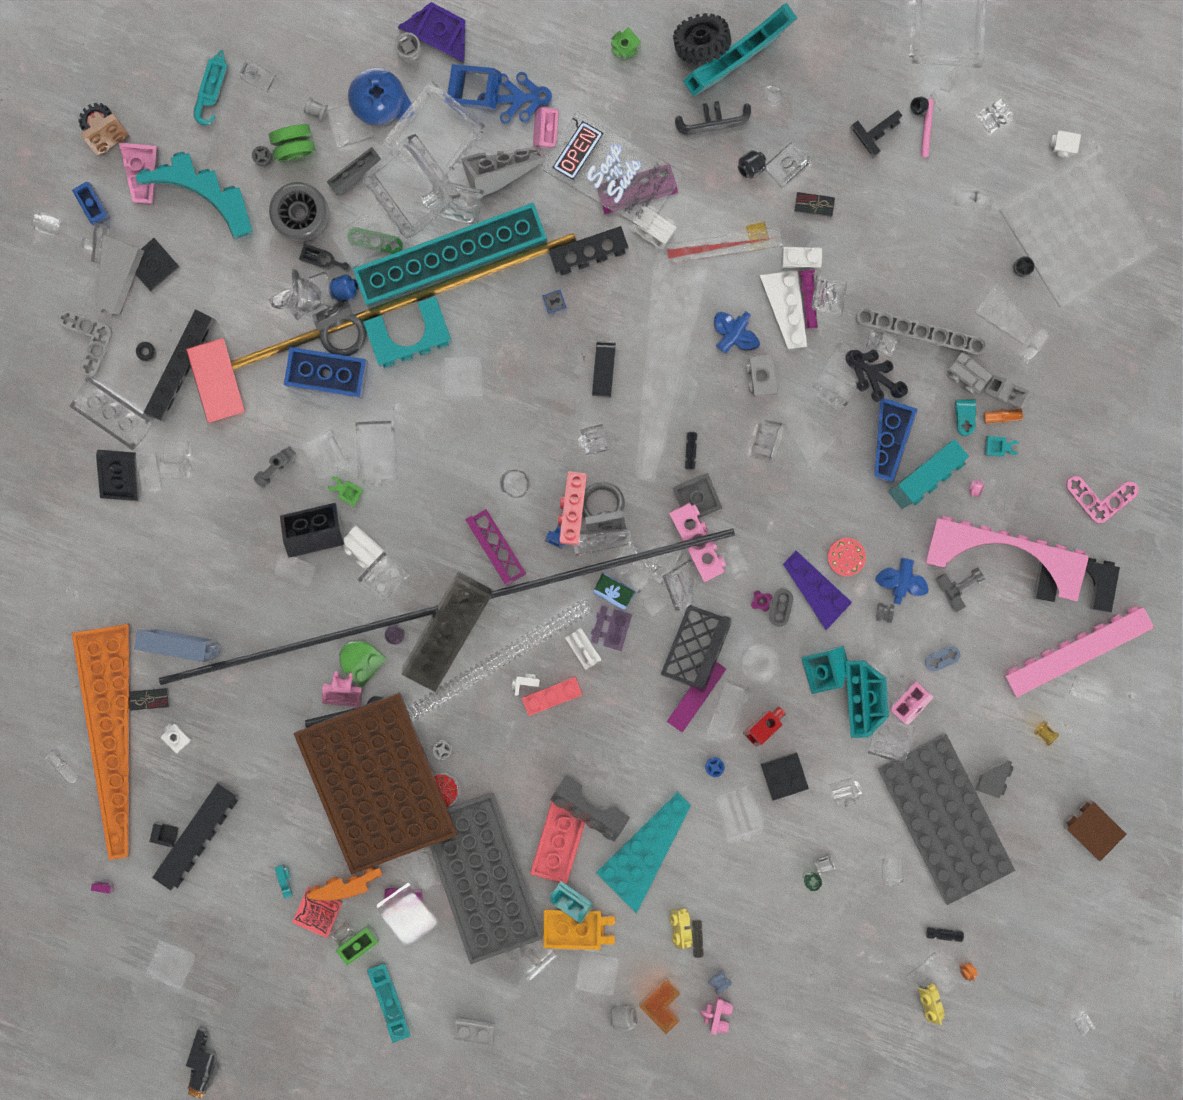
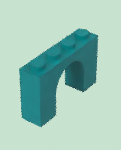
M436 296L418 302L425 323V332L421 340L412 346H400L394 343L389 336L382 316L363 322L380 367L388 368L394 366V362L400 359L402 362L413 359L412 355L420 353V356L431 352L430 349L434 347L442 349L449 346L448 342L452 340Z

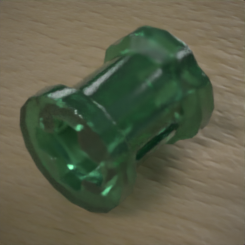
M810 872L805 875L804 884L810 891H817L822 886V880L817 873ZM812 877L818 880V882H815V886L808 883Z

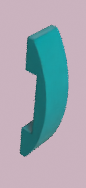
M386 964L368 969L367 972L385 1017L392 1043L411 1037L401 1002Z

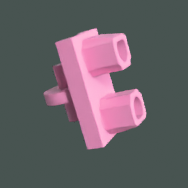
M717 997L714 1012H712L713 1005L711 1004L707 1005L706 1010L700 1011V1015L705 1016V1024H709L710 1018H713L710 1031L714 1035H717V1032H728L729 1022L720 1020L721 1013L731 1015L733 1004Z

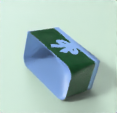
M602 572L593 593L625 610L636 591Z

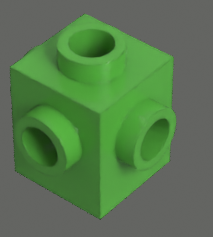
M629 27L622 33L618 31L611 38L613 40L611 42L613 47L611 51L617 58L621 56L623 60L627 57L629 59L638 52L636 49L641 45V41Z

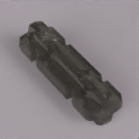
M692 920L693 956L701 958L704 956L702 948V921Z

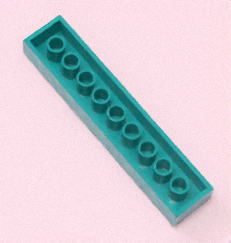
M533 202L353 268L365 304L369 307L547 241V237Z

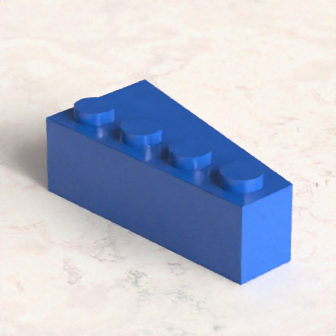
M885 398L880 401L875 478L894 484L918 412L917 408Z

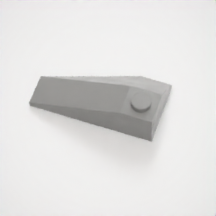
M540 147L516 149L514 153L497 151V155L487 156L485 152L461 158L469 185L476 197L496 192L547 160Z

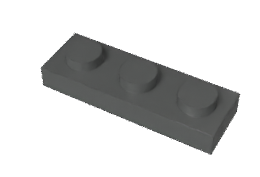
M371 147L329 179L327 183L338 196L383 160Z

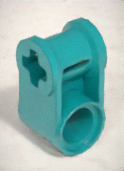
M956 400L957 432L961 436L966 437L971 435L976 427V400ZM965 422L968 426H971L967 432H965L964 428H961Z

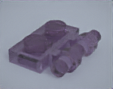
M601 605L600 611L596 614L597 621L594 629L591 631L592 638L590 642L598 644L599 638L602 637L605 638L603 646L622 651L632 614L614 609L612 616L606 615L608 607ZM604 621L610 622L607 633L602 631Z

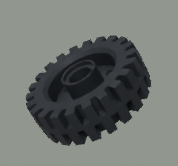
M703 13L700 17L697 14L695 15L696 18L691 16L688 17V21L683 20L681 22L682 25L678 24L673 35L674 46L678 57H681L683 61L686 60L687 63L693 61V64L698 65L700 61L701 64H706L707 60L710 63L713 62V58L718 60L720 55L724 56L726 51L730 49L732 43L730 29L724 18L721 19L719 15L715 17V14L711 13L708 16L707 13Z

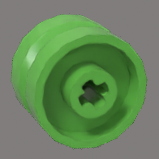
M309 124L292 125L277 129L268 134L270 144L278 146L272 151L276 162L295 160L316 152L314 142L306 140L312 135Z

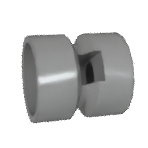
M408 32L402 33L395 41L396 51L402 60L412 62L421 55L422 48L416 35Z

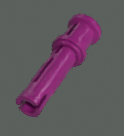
M815 270L798 271V274L801 276L800 291L803 292L806 329L818 328L815 302L817 286L814 283Z

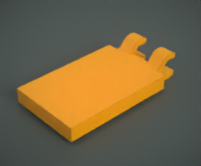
M544 909L543 948L601 950V944L614 945L615 935H604V925H615V916H602V911L591 910L580 924L560 909Z

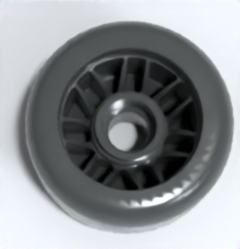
M292 182L282 186L273 195L269 206V216L272 225L283 237L295 242H306L316 238L323 232L328 222L329 208L324 196L314 186L303 182ZM304 209V217L297 218L295 215L296 211Z

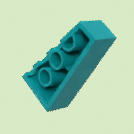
M954 439L931 456L928 461H925L916 468L915 472L902 479L900 484L892 487L887 492L901 509L912 503L917 505L924 499L923 494L926 492L930 494L938 488L936 484L939 481L945 482L952 476L951 471L954 469L958 471L966 465L965 460L969 456Z

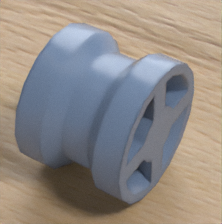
M720 971L708 981V984L715 988V992L718 995L726 990L732 982L730 979H726L723 971Z

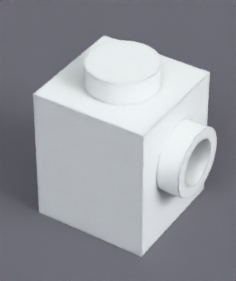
M1058 130L1051 137L1050 146L1053 147L1052 152L1057 153L1059 157L1075 156L1078 154L1081 134Z
M170 723L162 730L164 734L161 738L176 754L193 740L178 723L173 725Z

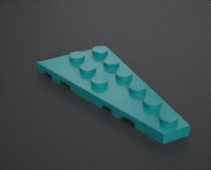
M678 791L596 872L636 914L691 807Z

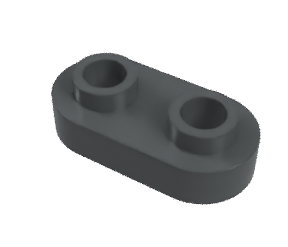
M779 589L774 594L769 618L771 623L777 627L786 625L789 620L793 595L787 589ZM781 595H786L787 600L785 602L780 601ZM778 613H781L783 616L780 621H777L775 618Z

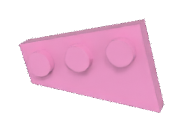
M119 143L132 201L134 203L153 204L155 183L138 186L135 175H138V172L144 169L156 170L158 147Z

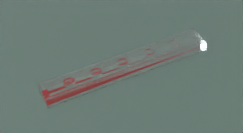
M780 227L666 244L669 264L783 247Z

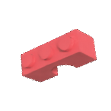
M576 676L551 687L522 697V701L528 716L579 697L582 695V691Z

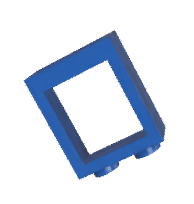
M452 64L446 102L459 107L496 110V105L499 102L498 90L502 83L501 72L489 67ZM466 72L488 74L484 101L462 99Z

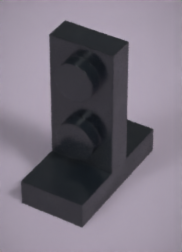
M897 110L869 132H866L859 121L853 123L850 128L872 158H874L881 151L873 139L879 140L885 135L884 131L889 127L893 129L901 123L899 120L902 118V114Z

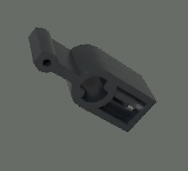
M304 243L299 257L301 262L325 270L337 266L346 272L350 271L351 266L348 263L335 261V257L330 252ZM330 256V263L326 262V264L323 265L321 263V259Z

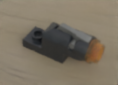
M203 1027L197 1029L186 1063V1067L193 1068L191 1069L190 1082L187 1087L189 1090L188 1094L196 1098H202L203 1094H206L219 1070V1066L216 1064V1052L202 1047V1045H206L209 1036L206 1034L207 1029Z

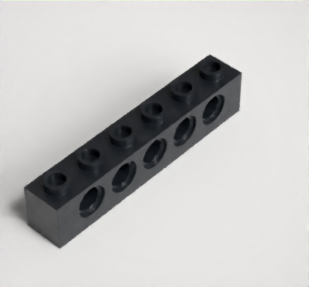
M196 309L194 310L144 413L160 421H165L191 369L186 349L204 344L216 319Z

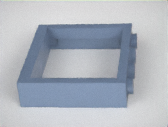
M146 628L137 630L134 649L206 662L218 656L219 645H217V640Z

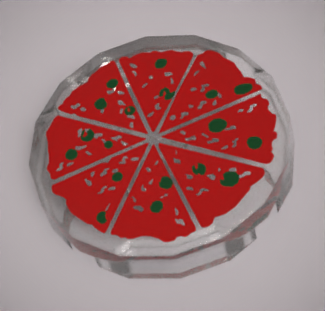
M447 772L433 773L447 808L454 806L460 796L458 780Z

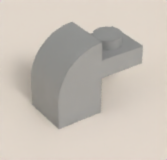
M994 374L985 389L986 393L999 401L1022 410L1026 409L1033 395L1031 391L1016 386L1009 380Z

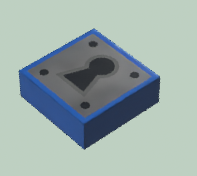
M561 290L542 295L548 314L567 308Z

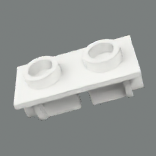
M582 628L565 637L585 670L602 660Z

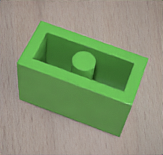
M367 925L340 945L336 952L348 966L375 946L380 939L371 927Z

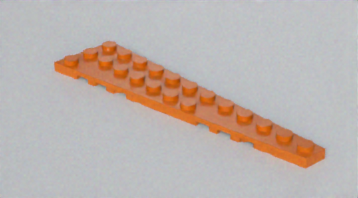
M130 624L72 633L109 860L129 856Z

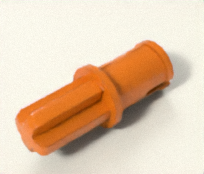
M1001 409V411L984 412L985 424L996 422L1005 424L1006 421L1023 419L1022 409Z

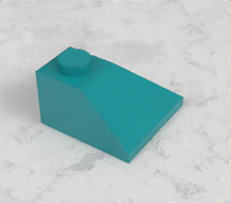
M844 646L801 657L812 694L843 687L846 676L845 661H848Z

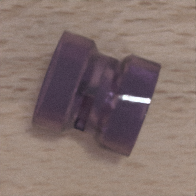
M398 625L390 626L385 631V639L390 644H399L405 638L404 629Z

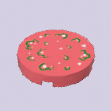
M841 538L835 541L827 554L831 569L843 576H852L858 573L864 567L866 561V552L863 546L857 540L851 538Z

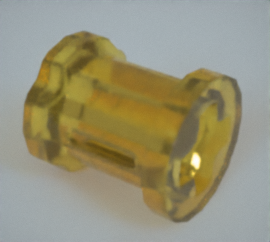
M1043 721L1034 730V734H1038L1046 742L1045 744L1049 746L1058 738L1059 733L1054 732L1047 725V721Z

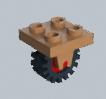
M94 103V107L91 104L87 105L89 109L86 110L84 108V114L80 113L79 115L81 119H78V122L83 131L80 134L97 156L105 153L110 147L130 136L117 117L102 103L99 105Z

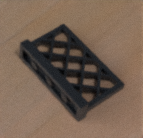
M688 604L661 675L697 688L698 691L705 692L731 627L732 619ZM691 610L699 613L701 619L691 623L688 618ZM711 618L719 620L717 627L708 629L706 620ZM703 622L707 631L696 635L693 626ZM691 628L694 637L684 641L681 635L683 630ZM708 634L711 642L709 645L702 647L698 638ZM696 640L700 649L689 653L686 644ZM684 645L687 654L677 658L675 649ZM702 652L704 656L703 662L695 665L691 656ZM689 657L693 666L682 670L679 661ZM677 663L680 672L676 674L668 673L669 665ZM695 669L697 674L695 682L687 680L684 673Z

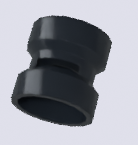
M1020 257L1014 262L1013 271L1019 277H1026L1033 272L1034 262L1030 257Z

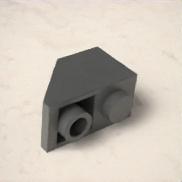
M1004 760L981 771L975 789L1000 798L1001 795H1004L1007 788L1005 781L1012 774V762Z

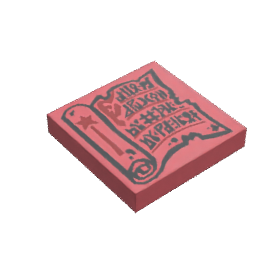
M308 887L292 923L327 938L343 902L339 900H310L306 896L309 894V889H311Z

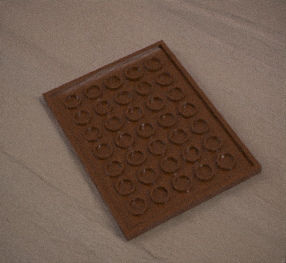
M400 692L293 733L351 875L458 835Z

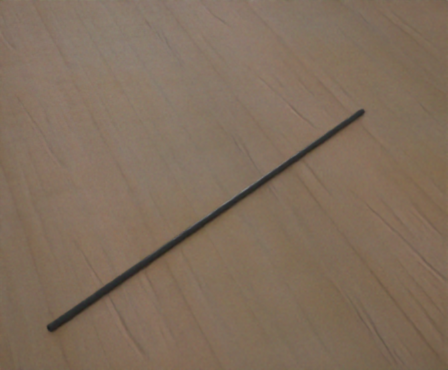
M733 528L179 672L160 677L159 683L160 685L732 537L735 536Z

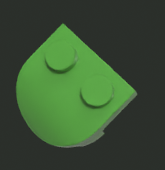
M365 640L350 641L343 646L339 653L340 667L347 676L349 673H352L353 681L360 687H363L387 660L383 654Z

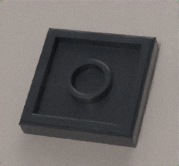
M155 238L151 239L141 248V250H144V253L135 272V275L150 292L180 267Z

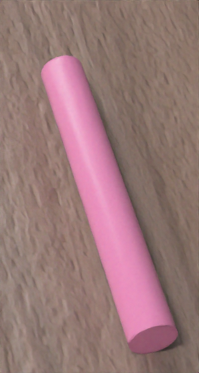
M927 99L929 106L924 117L921 157H929L933 99Z

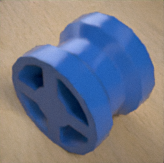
M712 757L707 760L705 769L710 776L719 777L723 774L725 766L720 758Z

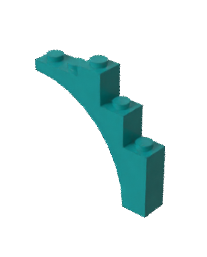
M787 3L783 4L765 21L733 44L724 56L720 55L718 60L713 58V62H707L694 70L683 80V83L693 97L717 84L731 71L742 66L756 53L776 41L780 34L798 19Z
M178 152L173 154L174 157L171 158L172 166L163 164L157 166V170L150 171L149 169L139 171L138 175H135L138 186L152 183L171 184L197 193L210 202L221 214L230 229L233 239L252 235V228L240 187H226L221 192L215 170L204 169L196 175L189 153Z

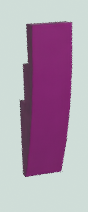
M716 662L705 692L698 691L697 688L690 686L667 722L680 732H683L718 683L726 668Z

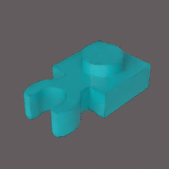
M986 436L984 455L1005 457V452L1017 455L1018 452L1013 451L1011 447L1013 444H1019V441L1010 440L1006 443L1007 437Z
M284 864L275 867V872L284 899L292 897L293 894L289 885V879L291 878L289 868H285Z

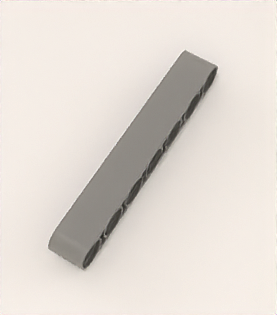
M863 308L856 314V322L862 327L958 352L963 351L966 354L975 356L983 353L986 349L984 339L870 308ZM862 312L869 314V322L861 321L860 314ZM880 317L887 318V327L879 325ZM899 322H904L907 325L905 332L898 330L897 324ZM923 327L925 329V336L919 337L916 334V328ZM936 332L943 333L944 339L942 342L936 341L934 337ZM956 336L960 337L963 341L960 347L955 346L953 343V339ZM974 341H977L981 344L980 351H974L972 349V343Z

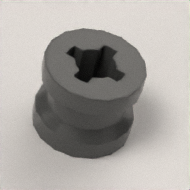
M258 146L252 152V159L258 166L265 167L271 163L272 153L267 147Z
M879 602L876 621L885 620L887 623H892L894 605L889 604L887 606Z

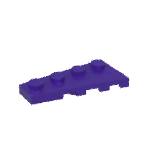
M797 550L783 563V566L818 617L824 629L827 630L852 602Z

